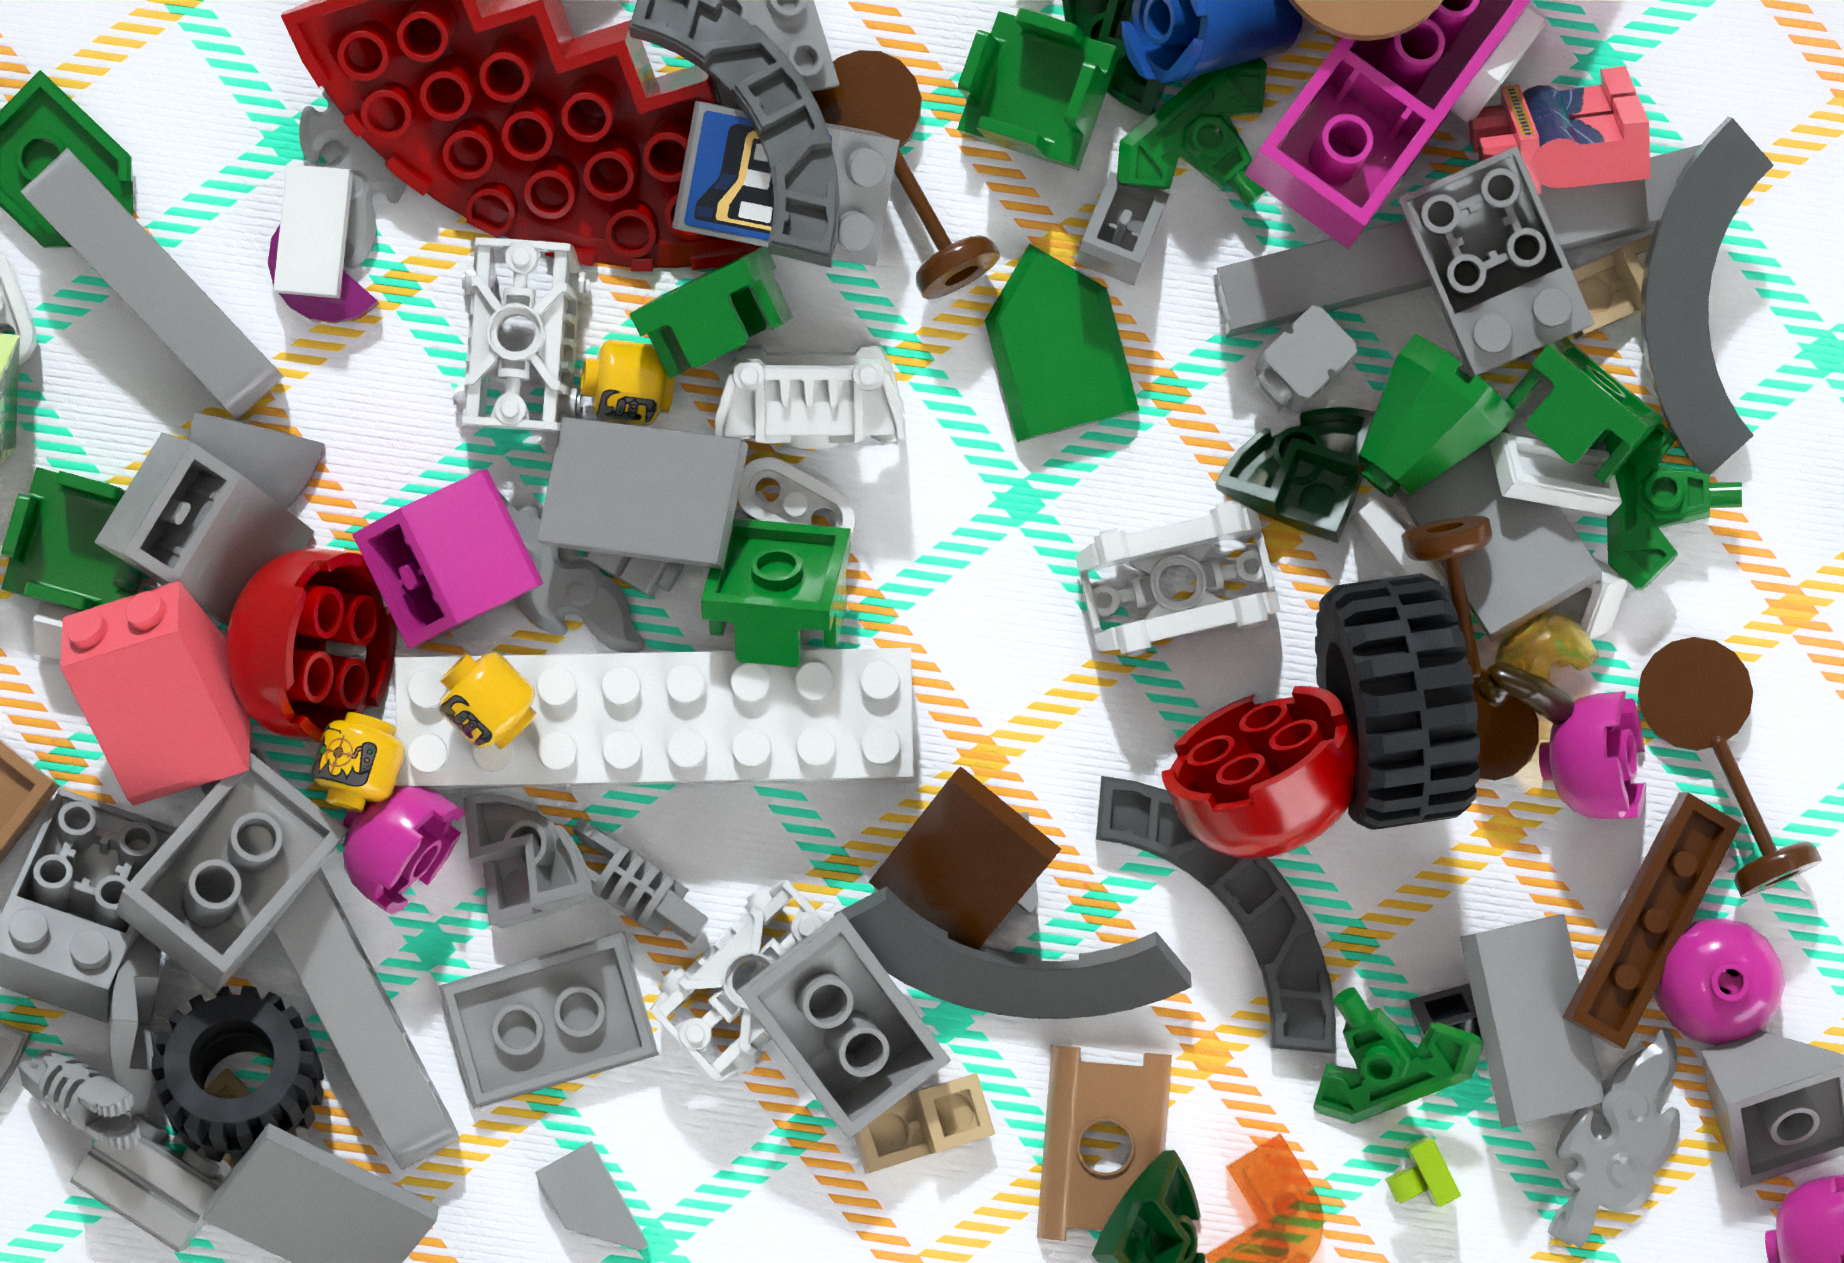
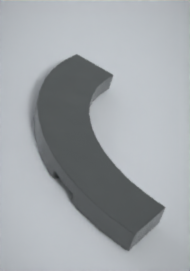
M637 0L629 25L630 37L650 42L672 51L706 72L733 97L748 117L758 135L768 161L774 194L773 222L768 242V253L832 268L838 238L840 206L837 168L829 131L820 108L801 74L786 54L755 24L751 26L736 13L722 6L721 0Z
M1729 116L1703 141L1676 180L1677 185L1670 195L1661 219L1657 220L1645 260L1641 290V333L1647 369L1650 371L1655 394L1661 406V412L1682 451L1699 472L1708 473L1709 476L1754 436L1739 417L1728 398L1715 364L1709 331V294L1712 273L1725 233L1741 203L1758 181L1774 166L1734 118Z
M1101 776L1095 840L1133 847L1168 861L1197 880L1227 909L1248 941L1262 974L1270 1016V1048L1335 1054L1336 1017L1334 999L1323 952L1315 935L1312 922L1297 895L1276 866L1267 857H1232L1216 852L1199 842L1180 820L1167 790L1137 781Z
M887 886L840 910L889 975L930 996L978 1011L1031 1019L1094 1017L1132 1010L1164 1000L1192 988L1191 972L1157 931L1113 948L1080 953L1079 960L1038 961V955L1009 952L986 946L983 951L955 942L948 938L947 931L918 915L905 905Z

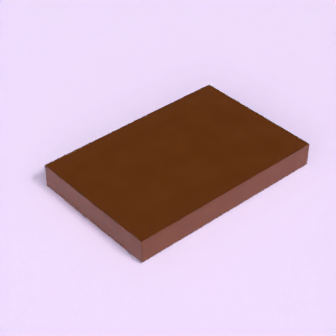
M960 766L869 880V883L877 890L887 886L914 912L937 927L947 931L949 939L979 950L1052 862L1061 848Z

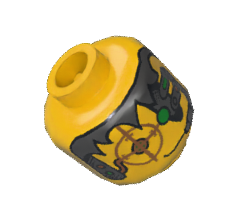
M608 339L600 346L596 359H584L580 380V396L591 397L593 413L600 420L647 426L655 422L660 412L669 413L674 394L675 377L671 379L668 377L652 344Z
M491 652L485 654L477 661H474L466 653L440 679V682L448 690L440 700L439 712L476 748H485L494 743L499 749H503L521 733L537 713L530 707L535 697V689L499 653Z
M347 712L345 720L333 721L326 726L311 769L313 780L321 787L329 790L326 802L343 809L362 813L366 802H382L393 794L406 750L404 744L394 736L397 729L395 726L380 719L355 712Z

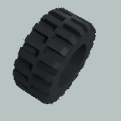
M1422 573L1335 585L1321 598L1319 602L1320 611L1316 615V679L1319 688L1333 693L1340 700L1359 744L1358 765L1354 775V797L1348 807V815L1357 824L1370 830L1457 818L1471 806L1477 794L1475 784L1479 781L1480 773L1478 765L1480 737L1477 733V702L1474 700L1472 686L1474 681L1471 665L1468 664L1466 655L1467 646L1464 634L1460 631L1458 625V615L1455 607L1449 603L1447 590L1444 586L1440 585L1439 581Z

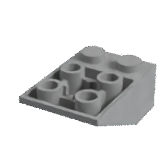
M1517 146L1397 198L1445 320L1471 378L1475 374L1478 376L1595 324Z
M161 432L94 543L162 586L180 581L206 614L228 627L235 602L249 579L263 565L275 557L293 550L305 549L315 531L242 474L195 443Z
M59 788L0 915V987L108 1024L113 988L118 970L130 947L141 935L140 932L116 914L121 892L177 828Z

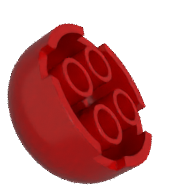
M321 548L297 549L281 554L263 565L249 579L235 602L226 637V662L229 678L238 700L247 713L262 727L274 734L294 740L320 743L324 729L328 724L337 720H345L347 712L364 714L368 706L379 707L383 700L395 659L397 628L388 607H384L382 595L363 555ZM326 641L358 646L366 645L365 661L358 658L327 654L325 652Z
M1294 686L1291 693L1293 697L1276 699L1261 704L1256 694H1252L1216 710L1181 736L1173 746L1178 757L1170 770L1161 772L1162 781L1180 820L1199 842L1216 852L1232 857H1271L1306 845L1325 833L1341 818L1354 797V775L1358 765L1359 744L1340 700L1333 693L1318 687Z

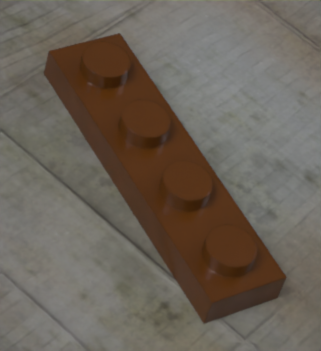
M1689 792L1678 793L1562 1018L1614 1048H1626L1664 974L1668 954L1680 936L1685 934L1741 825L1740 822Z

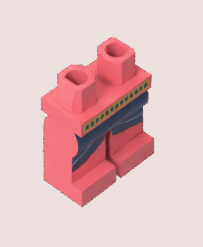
M1626 66L1600 69L1601 85L1558 91V89L1549 85H1536L1527 88L1523 92L1519 84L1501 86V105L1483 107L1473 121L1469 120L1470 144L1474 153L1479 152V162L1517 146L1538 194H1541V184L1550 188H1568L1651 179L1649 120L1639 96L1636 95V89Z

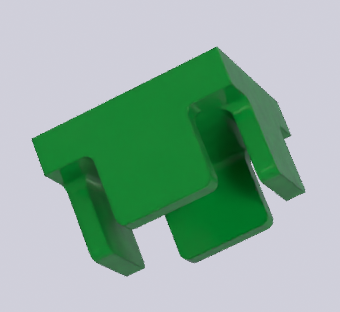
M1023 8L1018 9L1016 16L998 11L991 33L977 30L958 83V90L966 98V105L957 130L963 136L1079 171L1121 52L1114 45L1086 37L1076 24Z
M764 246L658 296L629 313L640 337L648 335L670 379L683 373L690 367L697 368L745 345L750 337L766 330L768 326L773 330L793 318L792 312L772 273V270L777 267L770 253H768L767 247Z
M1568 338L1548 344L1531 364L1533 367L1505 399L1515 410L1523 406L1546 377L1551 380L1554 385L1553 390L1526 421V427L1570 464L1577 463L1589 448L1597 449L1611 431L1622 439V442L1594 474V477L1602 484L1609 481L1617 473L1637 447L1649 437L1664 419Z
M36 467L29 494L19 493L16 498L2 546L1 555L8 557L9 563L1 589L79 611L137 594L143 573L94 543L126 490L63 471L57 473Z
M734 518L724 569H709L701 597L702 620H709L710 635L723 636L727 622L732 623L735 636V657L739 662L788 667L798 666L801 658V629L821 630L824 634V646L837 647L847 609L846 568L851 551V528Z

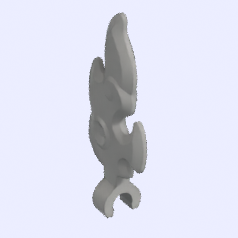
M323 90L322 95L328 102V108L324 112H318L313 106L308 105L304 107L299 125L300 146L305 158L310 163L315 164L319 162L321 150L329 141L339 140L344 145V153L326 167L350 169L353 172L344 264L347 268L354 269L368 257L375 242L376 219L372 205L373 195L376 192L382 191L386 194L387 200L395 204L401 199L407 184L384 165L386 160L361 136L356 137L343 122L344 115L331 101L325 90Z
M499 492L544 583L514 599L523 615L541 630L554 635L564 636L568 632L564 619L566 615L574 613L581 617L588 630L605 646L621 652H638L642 650L645 646V641L636 633L633 627L629 604L619 585L612 579L604 576L597 566L586 560L570 563L561 562L558 557V547L544 546L537 541L541 521L538 517L537 507L532 504L517 511Z
M1660 1029L1655 1040L1649 1046L1624 1060L1616 1070L1612 1078L1610 1091L1604 1096L1601 1103V1113L1610 1129V1134L1607 1138L1598 1140L1594 1137L1591 1131L1593 1111L1589 1107L1579 1109L1573 1113L1561 1131L1556 1147V1155L1561 1159L1569 1157L1575 1159L1576 1168L1565 1175L1567 1184L1574 1191L1568 1202L1558 1210L1552 1219L1547 1233L1571 1246V1244H1574L1581 1248L1585 1244L1592 1231L1595 1214L1600 1206L1621 1213L1632 1212L1640 1208L1651 1194L1655 1173L1664 1165L1675 1148L1680 1131L1679 1110L1670 1107L1663 1114H1660L1655 1108L1656 1100L1668 1086L1677 1065V1047L1670 1030Z

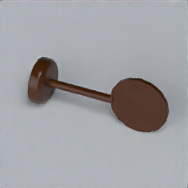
M858 50L838 57L833 61L840 85L812 92V95L820 108L825 123L874 131L900 140L894 173L938 249V252L928 258L916 272L915 283L922 298L927 300L940 298L967 286L984 275L1000 259V252L995 243L983 235L969 236L954 243L951 242L899 150L910 141L921 119L922 96L915 76L901 60L882 51Z
M1465 516L1431 522L1405 531L1401 535L1403 548L1406 555L1416 561H1444L1451 602L1458 615L1460 631L1464 634L1467 646L1466 655L1468 664L1471 665L1474 681L1472 686L1478 711L1477 733L1480 737V754L1478 755L1479 778L1496 781L1514 776L1532 760L1539 743V720L1535 711L1513 696L1509 698L1505 706L1495 708L1488 704L1477 691L1478 681L1489 672L1487 669H1481L1459 559L1460 556L1483 549L1491 541L1492 530L1490 520L1484 516Z
M1690 637L1672 641L1653 654L1641 673L1637 696L1642 717L1656 736L1676 748L1694 751L1713 748L1762 854V857L1748 863L1736 872L1734 882L1740 896L1746 897L1764 891L1823 862V859L1816 846L1809 841L1793 843L1777 850L1727 743L1729 739L1738 734L1750 715L1754 692L1748 669L1734 651L1715 640Z

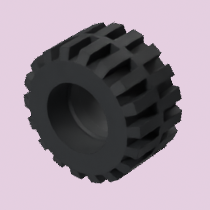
M242 985L240 995H232L229 986H224L216 994V998L205 1002L202 994H199L189 1000L192 1007L190 1012L184 1015L177 1009L168 1019L173 1030L172 1033L160 1031L155 1042L160 1056L152 1057L151 1071L156 1080L153 1085L176 1134H181L185 1144L193 1151L197 1152L203 1147L208 1159L220 1163L225 1153H229L234 1165H236L268 1123L296 1137L298 1136L295 1130L298 1126L309 1130L316 1119L311 1105L321 1106L324 1091L320 1080H324V1074L308 1027H305L301 1015L293 1006L286 1009L282 998L270 991L262 1000L256 987ZM240 1052H256L274 1060L271 1072L265 1082L248 1095L225 1099L215 1097L204 1091V1085L211 1070L221 1060L230 1055Z

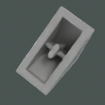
M1111 171L1081 240L1075 263L1134 286L1170 194L1159 189L1122 186L1116 180L1117 173Z

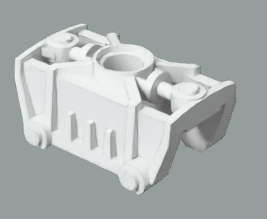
M475 237L474 264H468L466 271L462 273V289H465V296H471L465 381L459 380L457 387H454L453 405H456L457 412H462V426L560 432L562 417L576 418L577 413L581 412V396L578 395V388H573L579 303L584 304L585 297H589L590 279H587L586 272H581L575 248L571 244ZM494 248L503 249L505 261L510 270L514 272L513 287L504 288L502 305L494 295L496 281ZM542 252H555L552 289L535 305L536 290L527 288L528 274L536 269ZM510 317H524L532 322L535 335L533 342L522 351L513 352L501 346L498 338L500 326ZM530 362L545 381L542 421L530 420L527 405L523 398L519 396L520 381L529 380ZM498 363L497 378L506 379L505 394L496 400L491 417H484L487 403L488 372Z
M743 345L739 349L737 358L732 360L715 416V436L737 438L743 441L744 439L751 438V436H755V442L766 444L782 443L783 446L790 448L819 449L839 445V443L855 444L857 442H864V435H871V438L877 439L878 442L891 443L897 439H904L903 397L890 358H886L884 349L880 345H860L856 352H767L762 345Z
M1232 500L1216 504V508L1209 510L1210 515L1130 534H1126L1125 530H1118L1117 527L1100 531V535L1093 537L1095 543L1090 544L1076 555L1097 650L1101 652L1120 649L1121 655L1128 654L1129 657L1147 653L1146 649L1152 648L1151 642L1235 622L1237 628L1244 627L1245 630L1263 626L1262 622L1268 621L1267 615L1281 608L1258 513L1248 508H1242L1241 503H1233ZM1253 534L1256 546L1243 552L1237 558L1236 563L1220 566L1218 558L1200 562L1215 542ZM1120 564H1126L1146 574L1131 578L1132 587L1116 590L1107 584H1091L1088 576L1090 571ZM1171 566L1187 568L1193 573L1196 580L1194 594L1183 602H1174L1167 599L1160 590V576L1165 569ZM1236 577L1247 583L1265 584L1267 591L1228 601L1210 594V592L1225 589L1224 580ZM1135 601L1137 609L1154 606L1144 620L1101 631L1100 621L1113 615L1120 604Z
M787 879L775 885L772 889L767 885L763 889L758 887L746 899L748 903L744 908L747 912L686 970L680 967L676 971L673 968L661 980L662 985L658 989L662 993L649 1009L655 1018L716 1082H720L736 1072L740 1076L745 1071L749 1074L761 1062L759 1059L763 1055L761 1049L771 1040L766 1030L734 989L733 976L736 969L743 963L750 961L758 962L767 968L827 922ZM794 898L801 907L793 918L792 932L780 944L775 938H772L761 949L763 927ZM720 988L708 999L713 1008L702 1018L687 1019L676 1026L667 1018L698 989ZM742 1013L740 1037L711 1064L703 1056L711 1041V1029L722 1018L731 1023Z

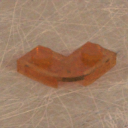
M1277 1133L1225 1165L1258 1221L1205 1252L1203 1255L1208 1263H1310L1320 1246L1324 1227L1321 1202L1282 1134Z

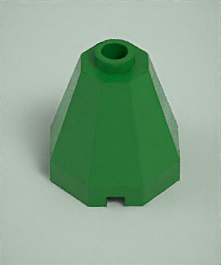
M1416 333L1400 351L1393 363L1358 456L1367 466L1361 473V476L1389 498L1397 490L1409 497L1495 439L1516 414L1514 409L1491 385L1477 374L1471 378L1459 368L1462 363L1458 359Z

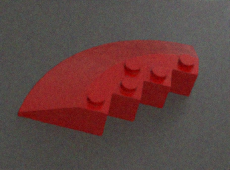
M310 0L284 11L280 15L302 63L318 88L321 86L324 88L331 101L344 115L343 122L356 137L361 136L386 160L384 165L400 180L422 196L427 193L440 204L466 218V223L496 238L502 235L509 239L568 243L574 246L580 265L594 266L595 263L631 267V271L653 272L654 268L692 267V270L718 268L762 247L672 228L695 101L721 104L713 78L696 65L655 77L642 40L630 37L629 25L631 20L574 37L561 0ZM545 252V256L554 258L555 252Z

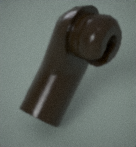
M1506 662L1489 666L1487 668L1489 673L1477 683L1478 693L1491 706L1495 708L1503 707L1507 704L1509 698L1513 696L1556 725L1568 720L1574 710L1573 699L1545 678Z

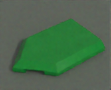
M39 70L0 110V207L43 248H70L72 246L20 191L68 148L133 216L132 156L44 72Z
M1029 243L984 320L1016 442L1031 440L1139 411L1107 288Z

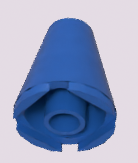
M1133 0L1131 21H1121L1126 53L1137 73L1145 79L1171 84L1285 52L1295 43L1301 31L1303 20L1301 14L1288 0Z

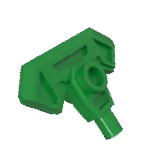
M1260 58L1200 75L1133 129L1119 143L1116 180L1120 185L1170 190L1178 158L1180 157L1219 188L1223 189L1229 185L1247 207L1257 202L1267 191L1244 175L1252 162V158L1230 116L1261 114L1263 112L1267 63Z
M1661 423L1637 447L1615 474L1622 503L1611 516L1607 515L1608 565L1635 590H1644L1678 556V552L1664 536L1660 528L1709 518L1710 508H1742V482L1709 483L1708 473L1658 465L1676 440L1672 432ZM1612 431L1606 437V451L1609 452V455L1622 442V439Z
M1347 988L1334 998V1004L1346 1020L1342 1033L1357 1069L1326 1064L1313 1109L1317 1113L1355 1124L1469 1080L1473 1077L1483 1043L1480 1037L1473 1033L1436 1022V1024L1431 1022L1416 1047L1406 1038L1397 1024L1380 1008L1369 1010L1356 988Z

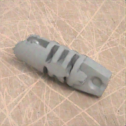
M580 817L572 829L573 833L586 846L595 849L610 859L601 875L587 867L593 894L656 936L665 927L689 943L695 942L707 924L708 917L683 900L689 889Z
M50 1049L18 1065L22 1086L48 1110L100 1142H104L105 1145H109L117 1150L127 1151V1149H134V1146L139 1144L138 1140L141 1139L139 1123H136V1120H132V1117L126 1114L134 1106L133 1094L124 1087L84 1064L79 1059L65 1056Z

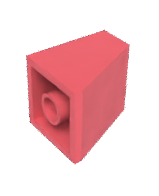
M180 581L63 617L60 668L127 800L133 806L249 771L250 715L238 700L229 678L226 662V638Z

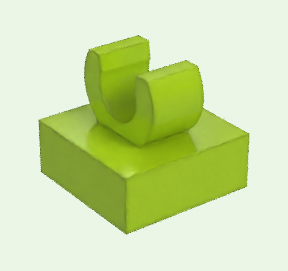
M1424 1136L1404 1146L1412 1166L1385 1178L1395 1201L1399 1202V1204L1425 1191L1432 1205L1436 1207H1441L1462 1196L1434 1139L1429 1136Z

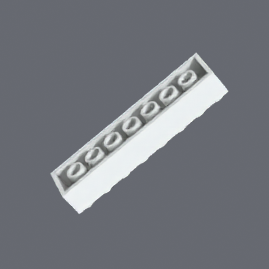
M911 648L801 650L800 662L796 667L739 662L735 657V651L502 655L535 689V697L530 707L537 712L521 733L503 749H499L494 743L485 748L472 746L439 712L440 700L448 690L440 682V679L462 656L395 657L396 737L404 744L406 749L397 778V786H425L429 789L914 780ZM470 656V657H471L474 661H477V660H478L479 658H481L482 656Z

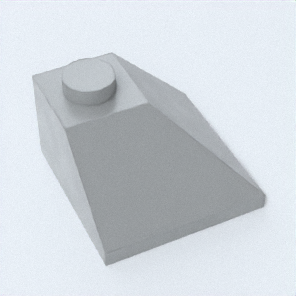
M1759 1031L1745 1039L1726 1042L1700 1050L1708 1096L1740 1188L1844 1155V1054L1765 1031Z

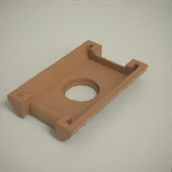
M1051 1045L1037 1238L1066 1241L1067 1228L1103 1230L1109 1217L1134 1181L1165 1150L1172 1055L1144 1053L1143 1066L1080 1061V1047ZM1102 1121H1109L1120 1125L1127 1132L1131 1142V1152L1127 1162L1118 1170L1108 1173L1091 1169L1084 1162L1080 1153V1141L1084 1132L1091 1125Z

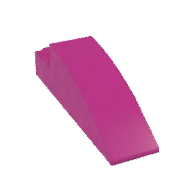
M1444 0L1425 21L1400 35L1372 41L1341 38L1258 149L1244 175L1349 250L1394 187L1406 175L1451 113V109L1532 0Z

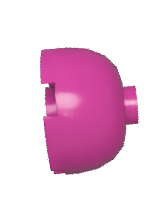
M1626 691L1597 693L1578 698L1574 701V710L1570 718L1562 724H1553L1550 742H1541L1539 746V768L1543 780H1553L1560 799L1573 812L1588 818H1639L1644 808L1646 782L1634 783L1637 775V753L1645 752L1644 738L1636 703L1633 698L1625 699Z
M395 785L393 794L385 801L366 802L362 813L349 810L343 821V826L348 829L343 843L344 869L351 883L367 899L385 912L394 914L403 910L409 904L402 894L418 879L428 886L449 858L461 835L460 831L451 826L452 822L464 817L465 811L443 795L425 786Z
M1713 918L1692 922L1667 956L1664 974L1655 990L1656 1003L1661 1012H1664L1671 1025L1690 1040L1716 1046L1726 1042L1745 1039L1765 1029L1780 1008L1785 986L1781 960L1768 939L1747 923L1726 918ZM1719 987L1726 989V993H1723Z
M1844 1174L1821 1177L1804 1182L1787 1194L1777 1211L1776 1229L1765 1232V1247L1769 1263H1844Z

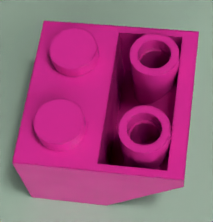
M488 469L474 473L407 504L352 534L408 650L448 635L544 584Z

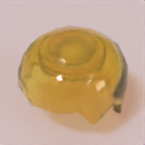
M1543 612L1506 633L1499 644L1495 664L1506 662L1549 681L1550 668L1553 663L1561 668L1571 665L1574 669L1581 671L1599 659V652L1586 631L1573 617L1561 612Z

